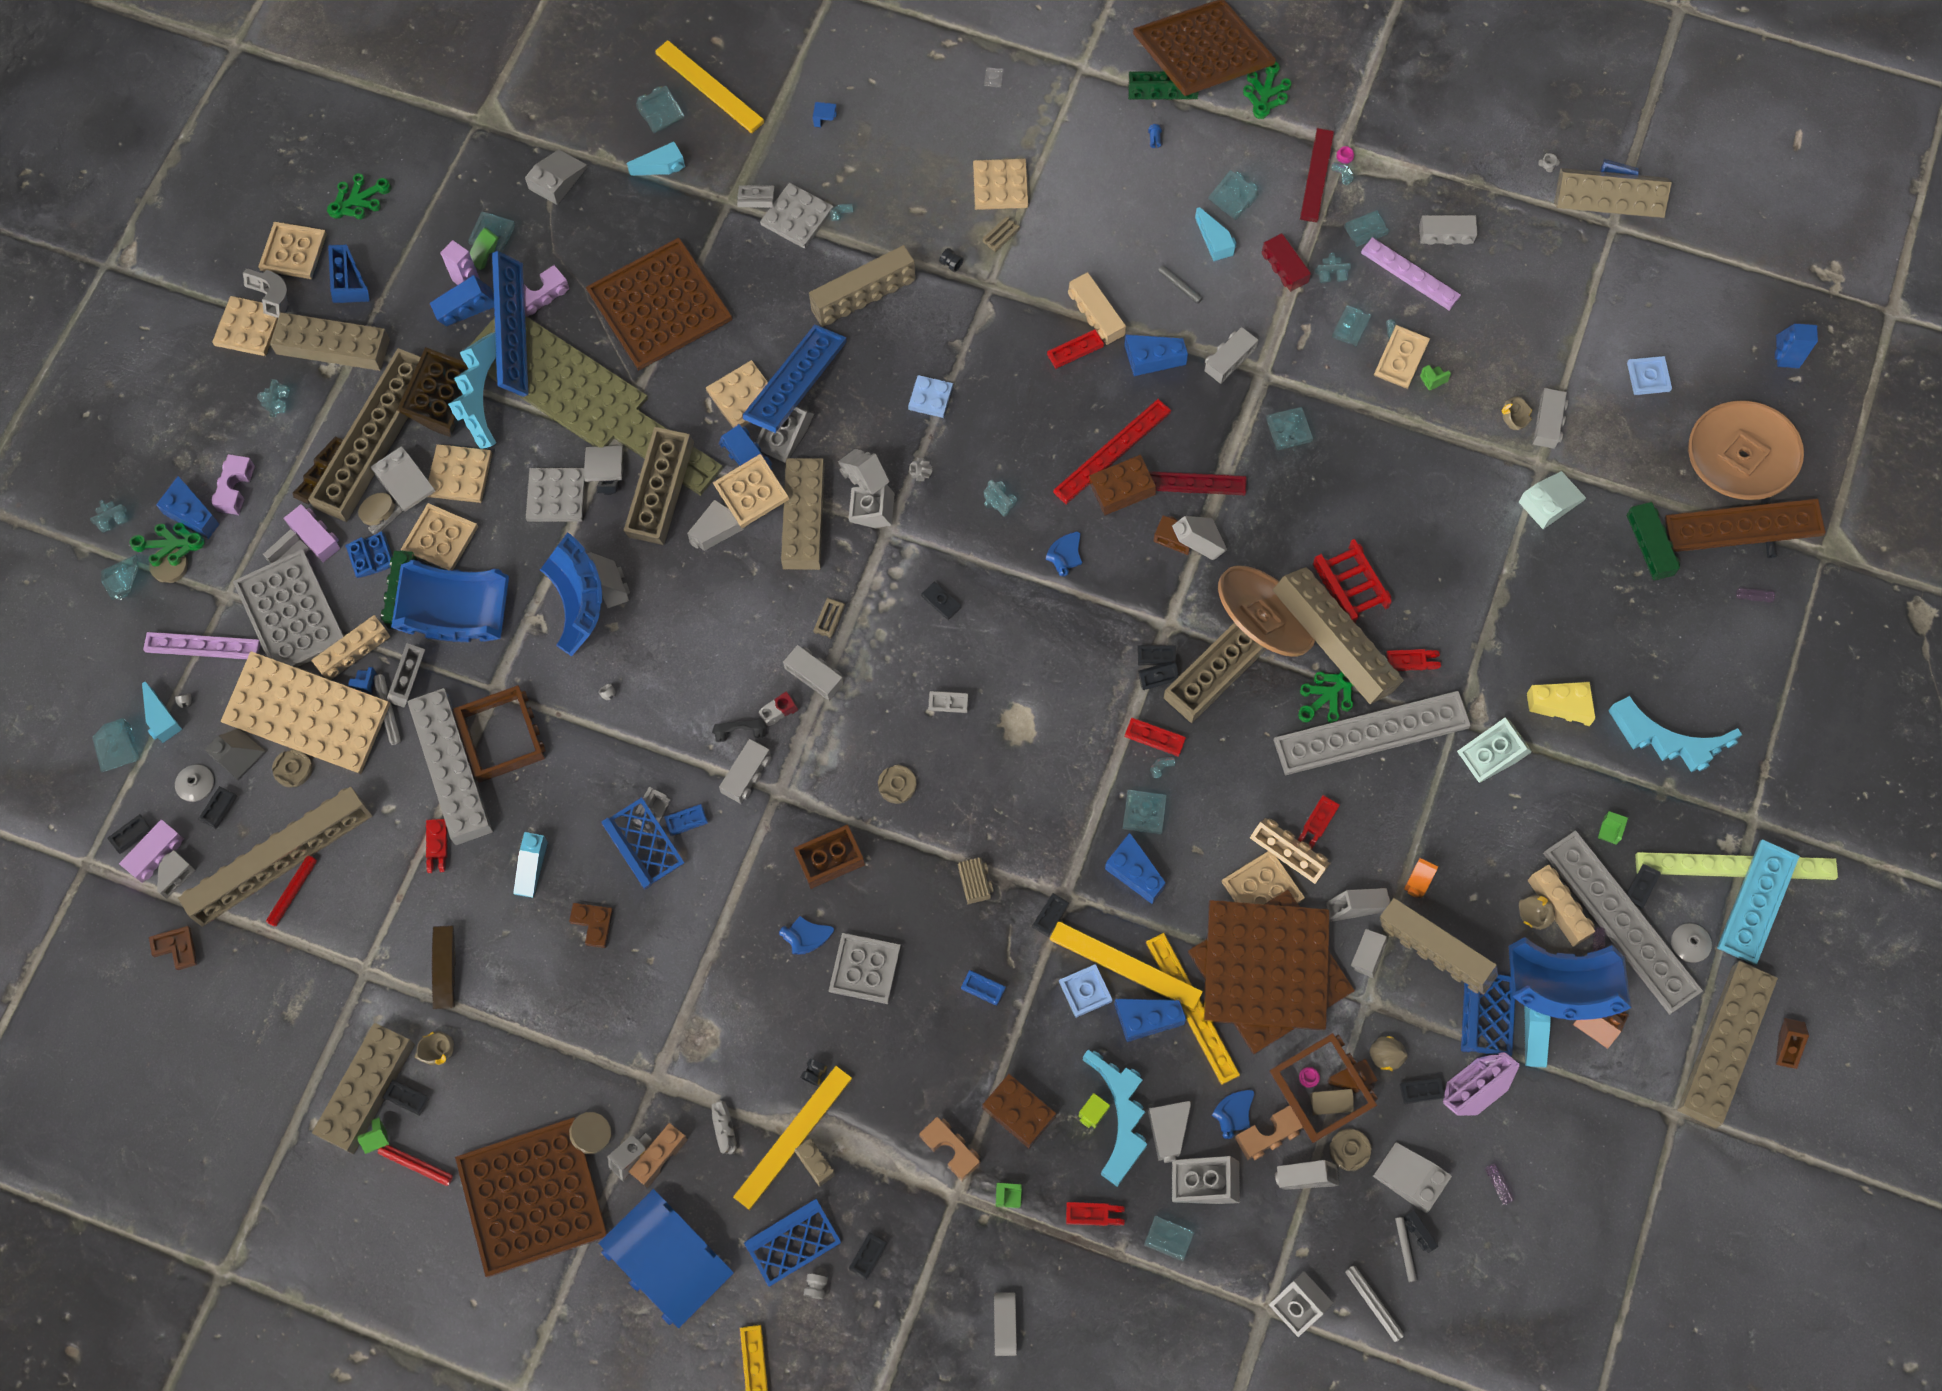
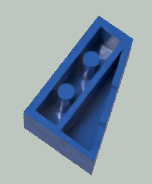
M328 245L330 288L333 303L370 302L367 287L362 280L347 245Z
M473 275L430 302L436 319L443 325L449 326L494 308V293L492 288Z
M1793 324L1776 335L1777 349L1775 351V360H1777V367H1801L1818 342L1817 325Z
M1125 335L1124 346L1134 376L1183 366L1187 363L1188 353L1183 338Z
M740 424L722 435L719 441L720 447L723 448L725 446L730 453L728 456L731 460L734 459L739 466L761 454L760 446L756 442H752L749 438L750 433L745 427H741ZM763 457L769 468L772 470L771 461L768 459V457Z
M177 476L156 504L165 516L184 524L185 527L207 539L210 538L219 526L213 515L179 476Z
M1129 833L1106 862L1105 870L1153 904L1164 890L1166 882Z
M1115 999L1114 1005L1126 1042L1185 1024L1186 1018L1180 1001Z

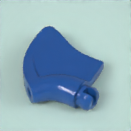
M1073 532L1059 538L1048 550L1046 560L1055 565L1060 576L1068 575L1069 568L1082 564L1078 552L1079 532Z
M799 916L789 929L783 926L779 931V935L790 943L792 954H806L822 946L831 937L834 928L810 923Z
M1252 1090L1233 1093L1224 1098L1215 1108L1212 1116L1219 1121L1221 1132H1223L1225 1139L1233 1138V1131L1250 1128L1249 1109L1254 1097Z

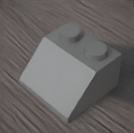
M887 484L873 495L866 490L863 491L860 487L852 488L849 521L872 528L892 526L895 493Z
M1303 1271L1269 1306L1299 1337L1334 1303Z

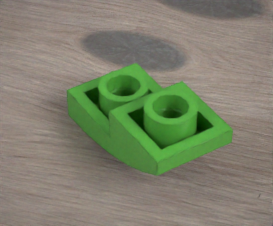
M483 228L470 250L474 266L480 270L485 268L488 256L495 251L499 239L487 228Z

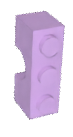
M555 265L540 274L543 287L540 290L531 291L524 284L526 317L533 315L538 309L548 305L553 299L565 294L569 290L567 280Z
M228 454L226 461L223 462L222 475L218 478L217 490L212 496V505L218 512L240 514L244 497L239 491L233 490V487L241 481L250 482L255 467L250 458Z

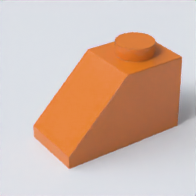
M1419 858L1404 890L1408 891L1407 893L1413 897L1422 898L1438 866Z

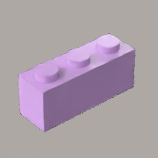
M452 240L441 252L452 281L459 285L473 275L479 278L469 251Z
M299 505L284 517V520L312 552L324 562L341 549L337 544L339 540L332 532L329 534L326 531L327 527L321 520L316 521V515L310 508L305 509L302 505Z
M160 820L119 864L143 883L153 875V871L159 866V863L162 862L166 854L180 847L184 838L163 820Z

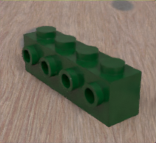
M1129 71L1128 99H1198V92L1184 96L1164 71Z
M1653 502L1631 507L1626 516L1653 581L1674 576L1680 569V562L1674 555L1672 542L1666 536V528L1664 524H1661L1658 509L1654 507Z
M394 551L393 557L390 558L391 571L387 575L388 589L384 593L385 606L381 610V620H383L388 629H394L391 626L401 564L408 563L411 560L418 561L411 551Z

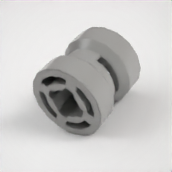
M807 1274L806 1281L809 1287L804 1289L803 1295L824 1299L825 1292L822 1288L827 1285L828 1277Z

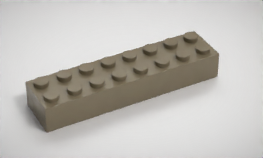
M1307 567L1285 575L1272 591L1369 704L1392 694L1404 681L1398 671L1390 665L1386 657L1377 650L1373 642L1364 635L1361 628L1351 620L1350 616L1339 606L1338 602L1332 598Z
M1741 961L1732 966L1677 1111L1714 1128L1724 1123L1778 978Z

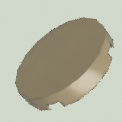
M376 493L369 496L360 505L358 510L359 518L366 525L380 524L379 521L387 520L391 516L395 504L388 494Z
M178 548L163 557L162 563L157 567L152 566L149 562V570L152 576L159 582L174 583L186 574L188 560L185 555L180 558L181 562L176 566L170 565L167 559L171 553H176L179 550Z
M295 749L287 752L284 751L274 760L272 765L273 776L282 786L289 788L298 787L309 779L312 772V763L309 757L301 751Z
M901 765L886 768L880 774L878 780L881 796L888 802L895 804L904 803L911 799L917 787L913 772Z
M586 1112L579 1115L573 1121L569 1130L570 1140L573 1146L583 1153L594 1154L601 1151L609 1143L611 1128L608 1121L602 1115L595 1112Z
M1344 1129L1332 1138L1330 1156L1339 1168L1346 1171H1355L1362 1168L1369 1161L1371 1144L1362 1132L1354 1129Z

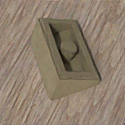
M1353 1089L1312 1092L1310 1094L1313 1115L1354 1111Z

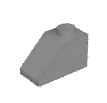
M174 850L163 857L158 868L157 891L166 899L196 871Z

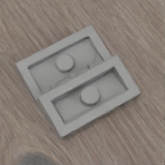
M623 445L604 446L603 448L586 447L585 482L622 480Z

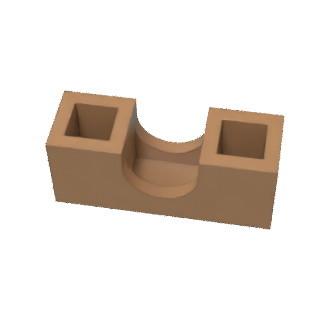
M1291 1106L1275 1113L1270 1118L1275 1127L1274 1134L1264 1136L1254 1125L1236 1136L1235 1139L1247 1160L1252 1157L1254 1160H1257L1265 1155V1150L1269 1148L1275 1150L1283 1145L1281 1141L1286 1138L1292 1140L1300 1135L1299 1131H1301L1303 1126Z
M936 1117L919 1133V1136L933 1152L942 1145H949L955 1150V1156L948 1163V1168L963 1182L980 1165L978 1160L980 1156L972 1148L969 1150L964 1145L966 1142L958 1133L954 1135L950 1131L952 1127L944 1118L940 1120Z
M669 1123L629 1170V1173L648 1188L661 1173L660 1169L666 1160L672 1155L675 1156L688 1139Z

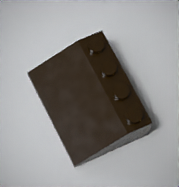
M425 347L397 411L430 430L451 438L458 420L452 413L449 403L463 395L454 378L469 369L466 363Z

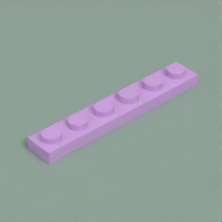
M1373 237L1362 249L1361 254L1450 311L1460 299L1461 295Z
M147 632L143 650L147 653L248 659L251 651L259 654L261 643L255 639Z

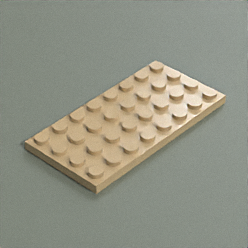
M251 651L221 722L361 774L390 702Z

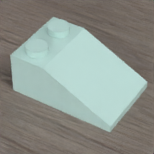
M1561 471L1538 482L1525 491L1519 503L1539 526L1545 529L1583 502L1586 497Z
M1504 718L1457 752L1477 781L1481 783L1517 763L1532 751L1511 721Z

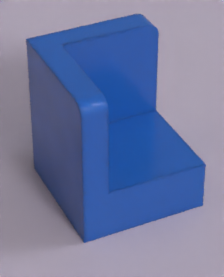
M815 102L813 112L814 127H821L822 120L833 121L834 117L837 116L836 104Z
M368 667L367 671L358 670L356 678H350L348 686L372 695L375 684L373 678L377 673L373 667Z

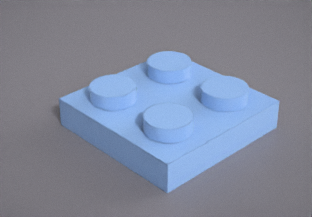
M1665 356L1628 360L1627 366L1634 395L1671 391L1672 385Z
M918 375L908 410L944 418L953 383Z
M1096 964L1059 980L1075 1018L1112 1002V998Z

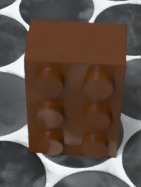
M1141 455L1089 475L1090 486L1104 516L1156 495L1155 484Z
M848 824L793 848L810 889L865 866L863 856Z
M1010 1074L1005 1077L982 1104V1109L1029 1149L1056 1118V1113Z

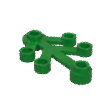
M1276 61L1275 65L1265 69L1267 77L1264 87L1257 79V72L1247 74V81L1253 86L1246 85L1243 89V95L1253 104L1252 111L1258 119L1266 118L1271 109L1287 103L1288 96L1282 91H1287L1291 88L1292 82L1290 79H1283L1280 85L1271 89L1273 78L1278 75L1280 69ZM1254 88L1261 96L1260 101L1253 94ZM1278 94L1277 99L1267 103L1268 98Z
M355 174L353 176L354 186L349 199L344 202L345 194L349 192V186L346 182H340L337 185L339 192L335 202L330 203L327 207L329 216L339 219L346 215L360 220L365 217L363 208H368L372 211L380 210L381 204L379 200L372 199L366 201L364 199L377 192L388 194L391 191L390 182L385 178H380L377 180L376 185L359 193L361 186L365 183V179L362 174ZM352 205H353V206H358V207L355 208L354 210H353V209H349V207L352 206Z
M182 523L175 524L173 530L176 535H182L185 539H177L167 530L164 524H158L154 530L158 536H163L166 540L145 541L143 536L136 535L129 542L132 549L137 552H143L146 548H163L149 557V562L154 567L159 566L162 563V558L177 547L182 548L176 553H171L167 558L172 566L178 565L181 562L180 558L189 551L199 550L205 544L203 536L198 533H190Z
M1342 671L1339 675L1317 672L1314 676L1316 684L1322 685L1325 681L1336 682L1333 687L1303 684L1300 689L1302 696L1307 697L1310 694L1323 695L1311 706L1301 707L1298 713L1299 719L1305 723L1310 722L1314 717V713L1329 701L1327 721L1329 723L1337 722L1339 719L1337 694L1343 689L1344 700L1341 703V709L1345 712L1350 711L1353 706L1351 688L1354 685L1351 682L1344 681L1346 676ZM1317 676H1321L1323 680H1318ZM1303 688H1308L1309 692H1304ZM1344 703H1348L1350 707H1345ZM1307 713L1309 717L1304 718L1302 714ZM1330 715H1335L1336 719H1331Z

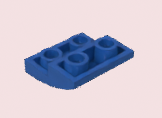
M382 531L367 539L361 537L345 545L357 578L390 568V558L393 556L385 533Z

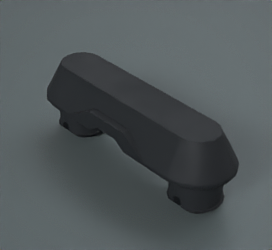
M763 719L718 723L714 725L712 733L715 734L716 742H721V739L722 742L727 741L726 733L736 729L753 730V737L759 738L760 734L761 738L766 736L765 729L767 725Z

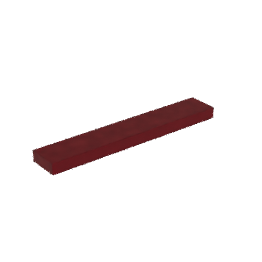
M1320 128L1316 130L1300 220L1316 223L1318 221L1334 135L1332 130Z
M1149 471L1156 491L1246 495V476Z

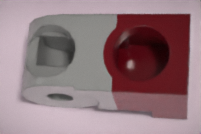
M786 691L761 708L759 715L767 726H771L790 713L794 714L798 711V708Z

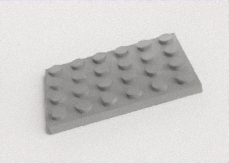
M303 549L233 581L268 658L297 668L310 662L344 637Z

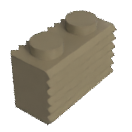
M981 858L959 862L958 869L967 904L991 899L990 893H993L991 881L987 882L986 874H989L986 862L982 863Z
M808 1139L794 1150L819 1187L835 1176L834 1169H832L812 1139Z

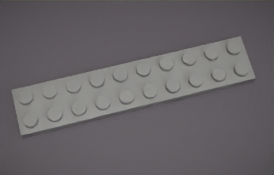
M1456 691L1275 737L1274 743L1286 776L1469 729L1471 725L1460 694Z
M1574 831L1543 853L1669 1015L1703 992L1577 831Z

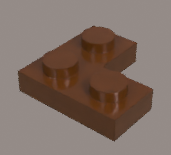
M573 903L569 922L570 924L588 926L585 940L586 946L606 948L613 909Z
M189 926L149 937L153 957L172 953L176 970L197 965L191 928Z

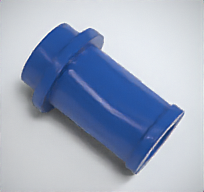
M1152 124L1148 129L1151 148H1155V141L1157 148L1161 146L1160 133L1162 128L1158 124Z

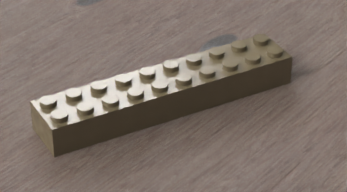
M399 348L396 350L308 500L314 509L345 522L348 521L375 475L371 466L386 456L408 418L397 411V408L421 357Z
M351 786L344 788L332 799L323 801L321 806L315 810L306 812L298 821L289 823L281 832L272 834L264 843L255 845L250 852L238 856L228 866L218 869L217 873L211 877L202 879L200 884L194 888L185 890L178 899L188 916L203 927L302 863L306 856H313L373 816Z

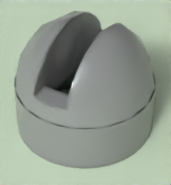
M610 683L604 685L598 691L605 700H611L610 696L615 697L616 693Z
M190 693L175 696L176 703L181 708H184L183 703H186L187 707L192 703Z

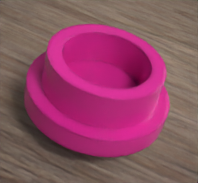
M1348 146L1340 148L1336 154L1337 160L1344 164L1352 162L1354 159L1353 150Z
M1312 1067L1302 1069L1299 1074L1300 1083L1307 1088L1315 1087L1320 1080L1318 1071Z

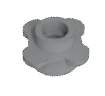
M1547 153L1543 159L1539 160L1538 164L1543 166L1547 172H1552L1555 166H1559L1560 161L1554 154Z

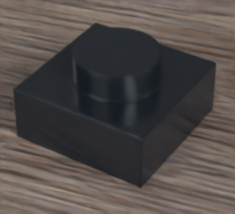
M619 480L599 481L597 493H603L604 495L616 493L619 487Z

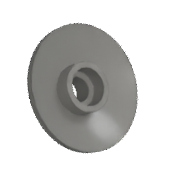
M190 765L184 768L175 780L177 794L183 800L189 802H197L206 798L214 787V776L203 765ZM195 778L194 783L190 784L189 782Z
M1689 923L1679 926L1673 932L1671 946L1674 953L1683 961L1697 963L1708 957L1711 952L1712 941L1704 928ZM1694 938L1697 943L1692 944L1690 939Z

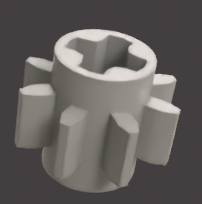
M917 458V461H913L909 467L912 478H915L916 481H924L925 478H929L932 474L930 461H926L925 458Z

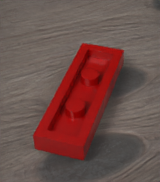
M1094 329L1047 351V355L1055 369L1104 347V343Z
M1131 718L1124 736L1178 757L1186 739L1184 736Z

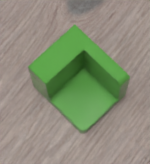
M1428 365L1422 369L1420 378L1430 391L1448 382L1451 373L1450 371L1444 373L1439 366L1432 369Z
M1608 811L1603 818L1598 838L1617 845L1622 839L1628 818Z
M380 1118L372 1120V1131L358 1136V1142L365 1154L389 1144L387 1131Z
M997 1183L996 1207L1020 1208L1022 1185Z

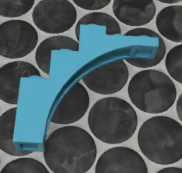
M495 332L486 335L460 352L469 369L454 378L463 395L449 403L456 419H464L467 428L480 449L496 444L487 427L483 408V389L486 375L496 358Z
M1630 696L1613 704L1609 709V713L1633 750L1638 747L1642 749L1652 744L1662 761L1667 758L1672 760L1680 755L1691 772L1697 769L1700 772L1709 767V762L1713 759V756L1722 751L1721 748L1725 746L1727 748L1733 747L1738 743L1737 740L1742 735L1738 728L1723 736L1713 738H1696L1671 732L1649 719L1636 706Z
M1087 1050L1083 1056V1061L1097 1070L1106 1081L1117 1110V1140L1114 1151L1102 1170L1101 1175L1118 1187L1147 1147L1146 1139L1137 1132L1135 1134L1132 1133L1145 1113L1140 1103L1135 1100L1133 1102L1130 1101V1098L1141 1085L1142 1079L1140 1078L1141 1075L1132 1068L1130 1070L1125 1068L1122 1074L1119 1073L1120 1069L1112 1063L1108 1065L1102 1060L1103 1057L1098 1052Z

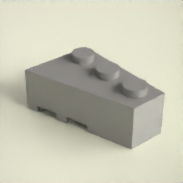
M854 449L838 461L841 467L839 470L843 477H848L854 485L858 484L863 491L866 490L872 495L889 483L875 453L871 455L869 452H866L864 454V451Z

